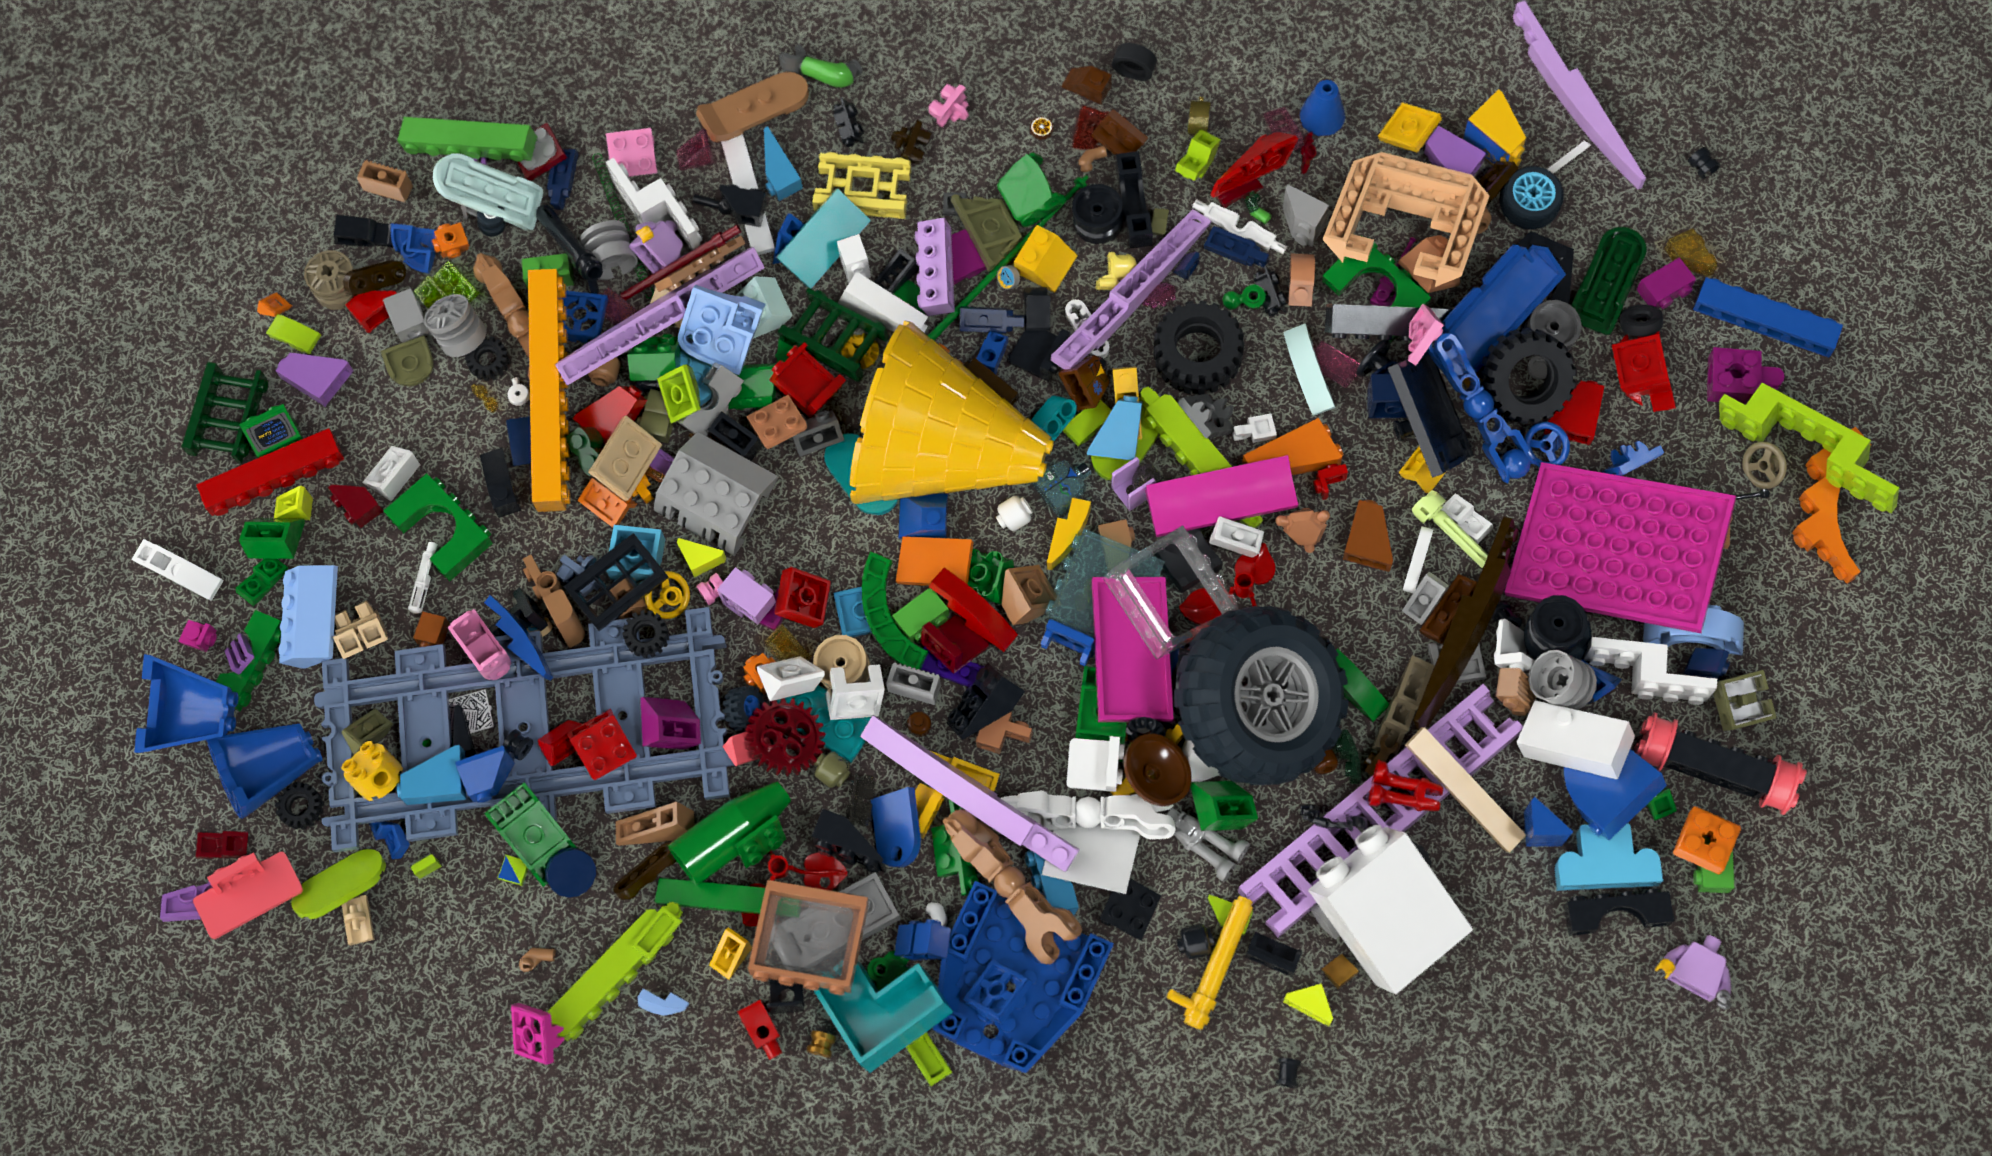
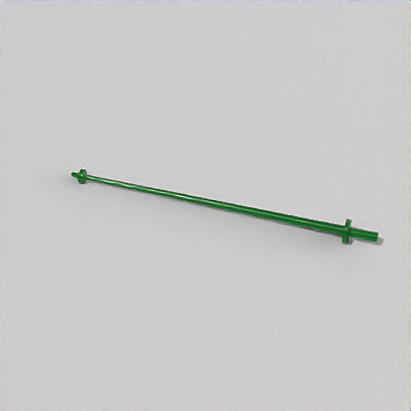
M1085 175L1083 178L1077 177L1074 180L1076 185L1065 196V202L1079 188L1082 189L1087 186L1088 175ZM1060 208L1044 217L1037 225L1043 227ZM1034 228L954 308L955 312L949 313L928 335L930 339L935 341L960 315L961 306L967 307L996 277L998 270L1006 266L1023 248Z

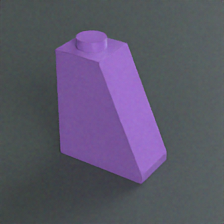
M1440 126L1436 128L1434 133H1431L1424 143L1426 144L1424 153L1433 165L1473 176L1483 164L1486 152Z
M289 353L286 358L279 362L278 368L275 371L282 380L321 405L326 406L354 370L346 360Z

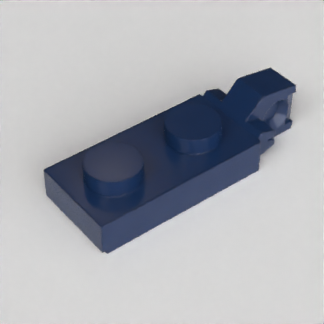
M563 149L567 158L550 169L547 190L549 191L548 196L551 198L550 204L554 207V210H564L565 198L570 197L579 155L576 149Z
M1213 226L1204 243V249L1243 265L1252 267L1254 263L1264 268L1269 261V254L1260 251V247L1256 245V242Z
M965 306L960 308V331L1006 333L1007 331H1013V327H1024L1025 315L1013 314V310L1008 308Z

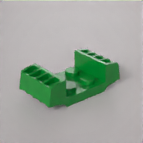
M1084 666L1075 738L1110 741V736L1120 737V744L1125 745L1127 722H1098L1096 667Z
M525 782L484 813L543 887L548 884L545 869L550 858L554 857L563 848H577Z

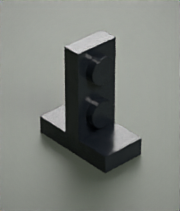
M520 587L512 594L517 604L509 611L525 629L533 624L542 631L548 624L535 600ZM497 622L489 628L494 637L507 635L496 626Z

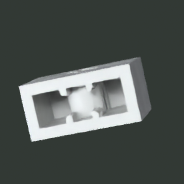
M859 234L837 241L840 260L848 283H850L856 272L866 278H871L868 258Z

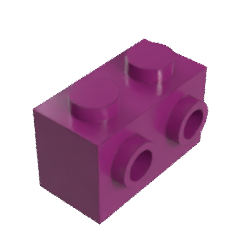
M1679 257L1643 278L1638 285L1637 292L1647 305L1665 309L1677 297L1684 298L1693 291L1692 287L1696 278Z

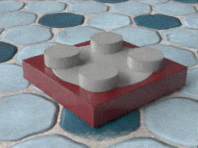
M548 123L534 130L537 135V141L532 160L518 162L524 176L529 181L534 180L567 158Z

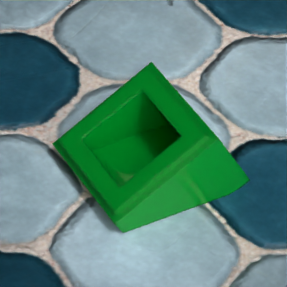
M1665 787L1646 805L1654 821L1677 811L1668 787Z

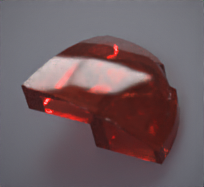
M1082 105L1071 148L1089 150L1100 147V145L1095 146L1099 142L1092 137V133L1109 112H1101Z

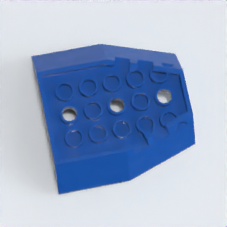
M975 881L950 932L947 958L941 959L938 989L948 1002L953 1013L936 1024L933 1030L956 1045L999 1065L1027 1073L1081 1016L1114 943L1092 933L1089 936L1081 933L1076 939L1067 941L1054 932L1053 938L1060 950L1059 956L1052 964H1043L1028 949L1026 930L1013 914L1009 905L1006 904L1005 901L1007 899L999 896L995 889ZM993 959L1027 977L1033 983L1003 1024L997 1021L994 1024L989 1018L985 1019L976 1009L963 1001V998ZM998 976L990 980V982L999 980L1002 976ZM995 985L991 989L990 994L993 996L999 994L1002 991V985ZM985 988L981 992V1002L987 997ZM1002 998L994 1000L989 1008H999L1007 1001ZM988 1025H995L999 1030L998 1035L993 1039H989L984 1035V1029Z

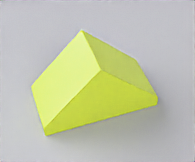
M298 486L276 497L274 518H304L305 520H310L313 497L303 486Z
M680 538L677 540L678 547L694 578L726 561L723 550Z
M1322 984L1286 994L1283 1003L1329 1027L1333 1017Z

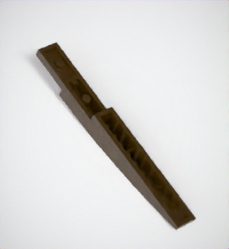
M1503 516L1472 597L1462 595L1413 721L1417 730L1421 727L1427 729L1446 701L1476 650L1499 603L1511 574L1507 563L1510 558V548L1512 543H1515L1518 538V529L1515 527L1513 518Z

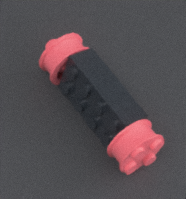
M1656 712L1643 721L1640 730L1643 738L1639 743H1636L1634 752L1650 765L1655 766L1659 772L1663 767L1759 799V807L1763 808L1767 805L1779 809L1782 815L1789 811L1791 807L1794 808L1799 797L1796 791L1798 785L1803 783L1807 771L1802 769L1803 765L1801 762H1797L1795 765L1781 760V755H1776L1772 763H1770L1771 760L1767 757L1756 755L1754 758L1746 755V751L1741 748L1731 747L1728 749L1721 746V742L1706 738L1705 741L1696 738L1697 734L1688 730L1676 732L1678 720L1674 719L1673 722L1657 717Z

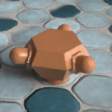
M1303 508L1290 513V515H1279L1276 517L1275 522L1278 526L1284 528L1283 531L1297 545L1303 546L1307 553H1312L1315 549L1314 545L1320 542L1327 527L1325 523L1330 518V514L1326 510L1314 512L1309 508Z

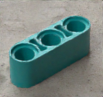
M1053 395L1048 398L1031 421L1051 436V440L1055 441L1075 416L1077 410L1076 403L1071 399Z

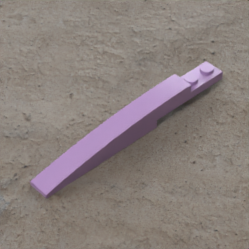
M1526 1L1517 3L1513 14L1514 22L1524 30L1525 40L1530 44L1528 55L1547 84L1577 124L1609 161L1637 189L1642 188L1646 177L1578 68L1572 71L1567 69Z
M1192 209L1110 291L1109 298L1051 355V361L1063 369H1071L1081 362L1094 348L1098 350L1175 267L1211 224V220Z
M750 247L716 268L708 269L557 362L555 366L565 384H571L682 319L695 284L723 293L764 269L755 248Z
M872 715L860 737L1020 846L1024 845L1064 872L1069 869L1080 849L997 797L998 794Z

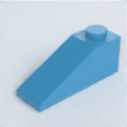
M769 127L764 128L765 169L768 181L765 186L771 196L775 195L778 201L803 189L802 182Z

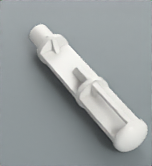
M428 542L427 549L423 552L408 610L415 614L422 613L431 577L428 574L432 563L429 558L436 553L438 544ZM416 587H418V588H417V591H416L415 599H414V602H413V606H412V601H413V597H414V594H415V590H416ZM424 590H425L424 597H423V601H422V604H421V608H419V607H420V603H421V599H422V596H423V592H424Z

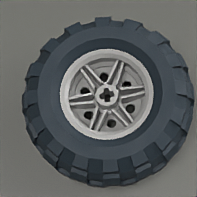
M1274 606L1245 607L1239 610L1228 611L1216 617L1209 627L1202 628L1191 641L1188 647L1190 652L1182 657L1176 676L1180 677L1178 689L1174 690L1175 707H1179L1182 720L1178 723L1187 741L1191 740L1194 745V753L1208 767L1216 768L1222 777L1234 782L1251 785L1283 784L1294 781L1302 773H1309L1324 760L1323 758L1326 756L1325 751L1331 750L1342 732L1339 728L1341 719L1347 716L1349 700H1344V685H1348L1345 669L1339 667L1336 661V657L1339 654L1329 639L1319 635L1320 630L1302 616L1291 615L1292 612L1284 608ZM1245 677L1247 680L1242 684V680Z

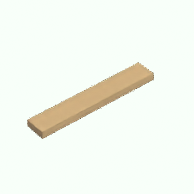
M1421 727L1405 744L1415 757L1507 853H1510L1526 836L1516 823L1425 727Z

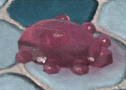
M1160 282L1143 301V305H1151V308H1156L1157 305L1164 307L1166 302L1176 299L1175 288L1169 283Z

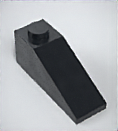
M503 448L481 454L480 459L486 486L497 516L500 518L522 511Z

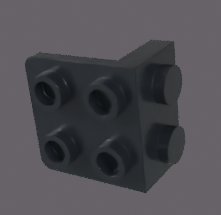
M1062 328L1057 336L1048 331H1026L1025 329L1009 357V363L1049 382L1053 374H1057L1060 366L1051 361V355L1070 337V332Z

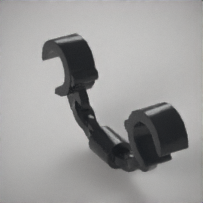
M1303 804L1300 807V815H1303V819L1313 822L1318 827L1327 829L1329 827L1347 828L1350 831H1353L1355 826L1362 827L1364 831L1367 829V818L1363 816H1347L1346 822H1332L1328 818L1320 817V809L1316 805Z

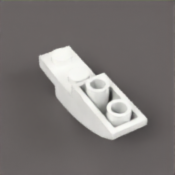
M143 539L131 559L210 601L213 600L224 581Z

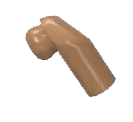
M531 948L520 959L519 968L523 972H529L541 961L554 962L555 949Z

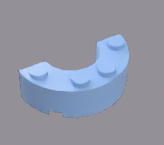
M1709 605L1702 634L1644 623L1643 642L1668 645V647L1677 643H1700L1712 646L1715 649L1729 651V654L1742 655L1744 623L1740 617L1721 610L1720 606Z

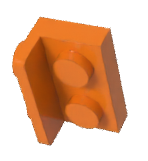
M595 477L590 479L577 500L612 528L614 525L621 523L629 508L637 506V503L632 500V495L629 500L624 501Z

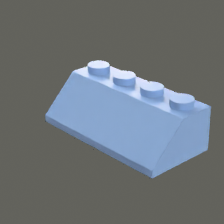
M297 566L285 571L283 578V613L280 624V664L302 669L333 658L338 566Z

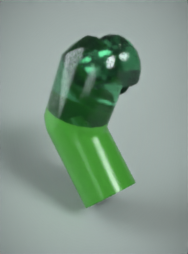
M1251 191L1245 197L1247 209L1251 216L1266 225L1272 215L1259 207L1260 195L1255 191Z

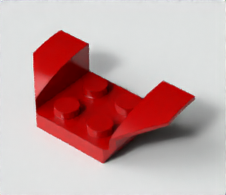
M1658 331L1649 336H1639L1629 340L1628 334H1626L1620 342L1612 344L1621 391L1641 406H1643L1641 395H1650L1653 412L1676 409L1660 332Z

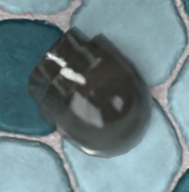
M1140 465L1132 477L1133 489L1136 490L1152 478L1155 479L1156 483L1162 482L1163 477L1153 465Z

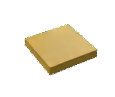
M1401 103L1378 135V138L1384 143L1418 153L1441 121V115L1433 111Z

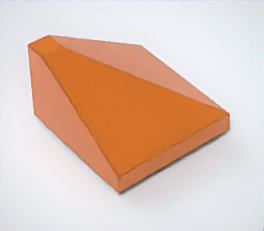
M276 292L259 300L257 312L262 315L275 317L277 314L289 310L292 305Z

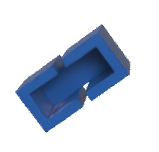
M927 919L926 923L909 921L908 925H899L894 955L913 961L946 959L951 928L942 926L941 921Z

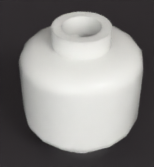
M1012 496L998 505L999 515L996 516V519L1003 529L1008 527L1011 531H1017L1031 521L1033 511L1024 497Z

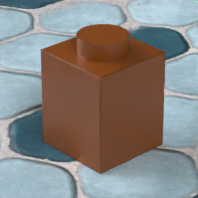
M422 611L413 639L419 647L443 644L448 632L447 627L450 626V623L446 617Z

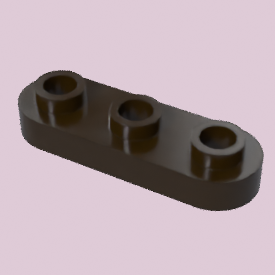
M388 260L351 270L345 275L343 286L347 292L359 295L399 284L406 276V267L400 261Z
M671 842L659 846L615 884L613 890L620 900L634 898L640 889L646 884L653 882L659 873L676 862L667 846Z

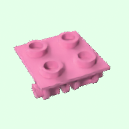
M651 128L606 133L609 160L614 158L618 165L622 163L629 176L657 173L654 152L655 142Z

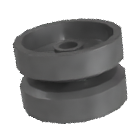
M1548 300L1535 308L1526 321L1524 328H1531L1534 331L1539 329L1552 335L1563 343L1569 351L1579 338L1582 325L1577 311L1568 303L1559 300Z

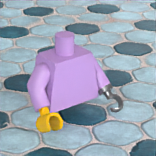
M667 220L665 222L659 221L654 223L649 221L638 224L635 227L638 236L628 247L652 273H655L680 258L683 244L675 234L677 230L676 223Z
M1707 935L1703 945L1692 942L1689 946L1680 945L1669 951L1656 966V972L1659 969L1665 971L1666 976L1664 978L1671 980L1709 1002L1717 995L1719 1000L1717 1006L1722 1009H1729L1731 1007V1002L1729 1001L1731 994L1729 969L1725 966L1726 959L1716 953L1721 944L1719 939Z

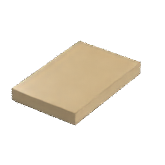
M624 416L588 473L621 499L627 501L663 444L628 416Z

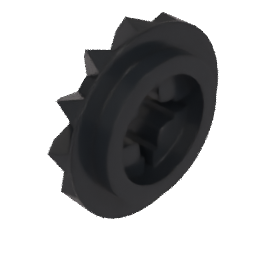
M1149 717L1134 718L1129 721L1126 727L1129 740H1135L1145 735L1146 732L1148 734L1149 731L1150 734L1166 736L1165 727L1159 721Z

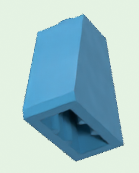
M1124 395L1123 399H1118L1088 448L1087 455L1125 460L1136 458L1143 401H1138V397Z
M455 745L401 774V783L397 784L398 797L406 805L466 800V789L455 764L456 761L465 759L463 748L460 745Z

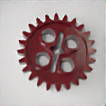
M782 698L779 704L776 700L770 702V706L763 702L761 709H755V716H750L748 720L750 724L745 728V731L749 732L745 737V741L751 742L747 746V750L755 751L751 757L752 759L758 757L761 759L758 763L759 767L767 764L766 772L775 768L777 776L781 770H784L786 777H789L791 770L796 775H799L801 768L804 771H808L809 764L814 765L817 761L816 757L822 754L820 749H823L825 742L821 741V739L825 737L826 733L819 732V730L822 729L824 724L816 723L819 717L818 714L810 715L812 707L806 710L803 709V701L798 706L795 705L794 698L789 703H786L785 698ZM779 717L783 719L785 724H778L774 718ZM796 729H803L807 735L802 736L798 734ZM783 734L788 736L787 739L783 738ZM764 738H771L774 745L765 743ZM786 749L794 750L796 756L788 755Z

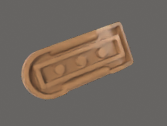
M783 72L711 104L699 105L696 115L713 142L728 141L742 135L744 131L784 113L789 114L798 110L807 102L809 89L806 80L801 75L793 72Z

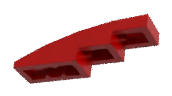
M945 567L931 581L929 588L949 601L947 607L966 619V627L1003 652L1007 650L1018 636L1008 622L981 595Z

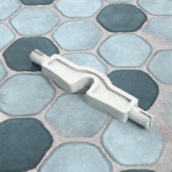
M1196 199L1192 208L1204 213V217L1224 230L1254 241L1257 246L1266 251H1269L1271 248L1283 255L1288 247L1276 241L1275 234L1265 230L1253 221H1249L1244 228L1238 229L1236 225L1239 221V215L1213 202L1207 205Z

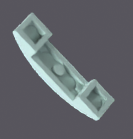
M1306 323L1285 331L1284 336L1288 351L1312 415H1318L1336 408L1329 387L1323 377Z

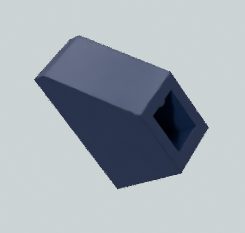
M1695 648L1690 655L1683 675L1715 678L1717 681L1721 680L1722 675L1726 674L1730 665V661H1727L1729 651Z

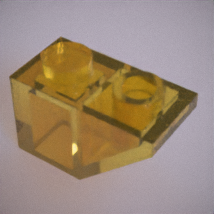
M1694 228L1669 239L1664 248L1672 261L1680 257L1687 268L1693 273L1710 277L1717 268V261L1714 255L1708 252L1701 235H1697Z

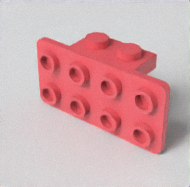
M279 852L262 862L252 853L240 857L235 863L227 867L217 869L212 875L208 876L207 878L213 888L196 896L193 899V903L209 936L212 939H217L301 894L303 887L284 852Z

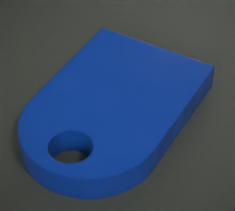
M906 787L871 799L877 852L883 858L884 863L891 867L902 868L910 865L917 857L921 845L915 788ZM901 848V849H902V857H901L900 860H898V856H897V855H898L899 849Z

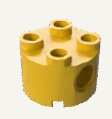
M372 741L365 742L360 747V750L352 758L347 759L341 767L346 781L368 801H373L372 797L374 796L380 799L391 792L401 779L398 775L399 771L403 773V767L399 761L383 745L379 743L374 744Z

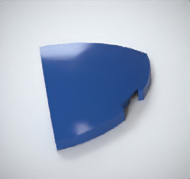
M391 224L392 243L395 251L400 252L405 259L404 263L419 272L430 274L436 254L432 244V239H435V230L416 228L410 225ZM421 243H423V244H425V245H427V246H429V247H423V246L421 245Z

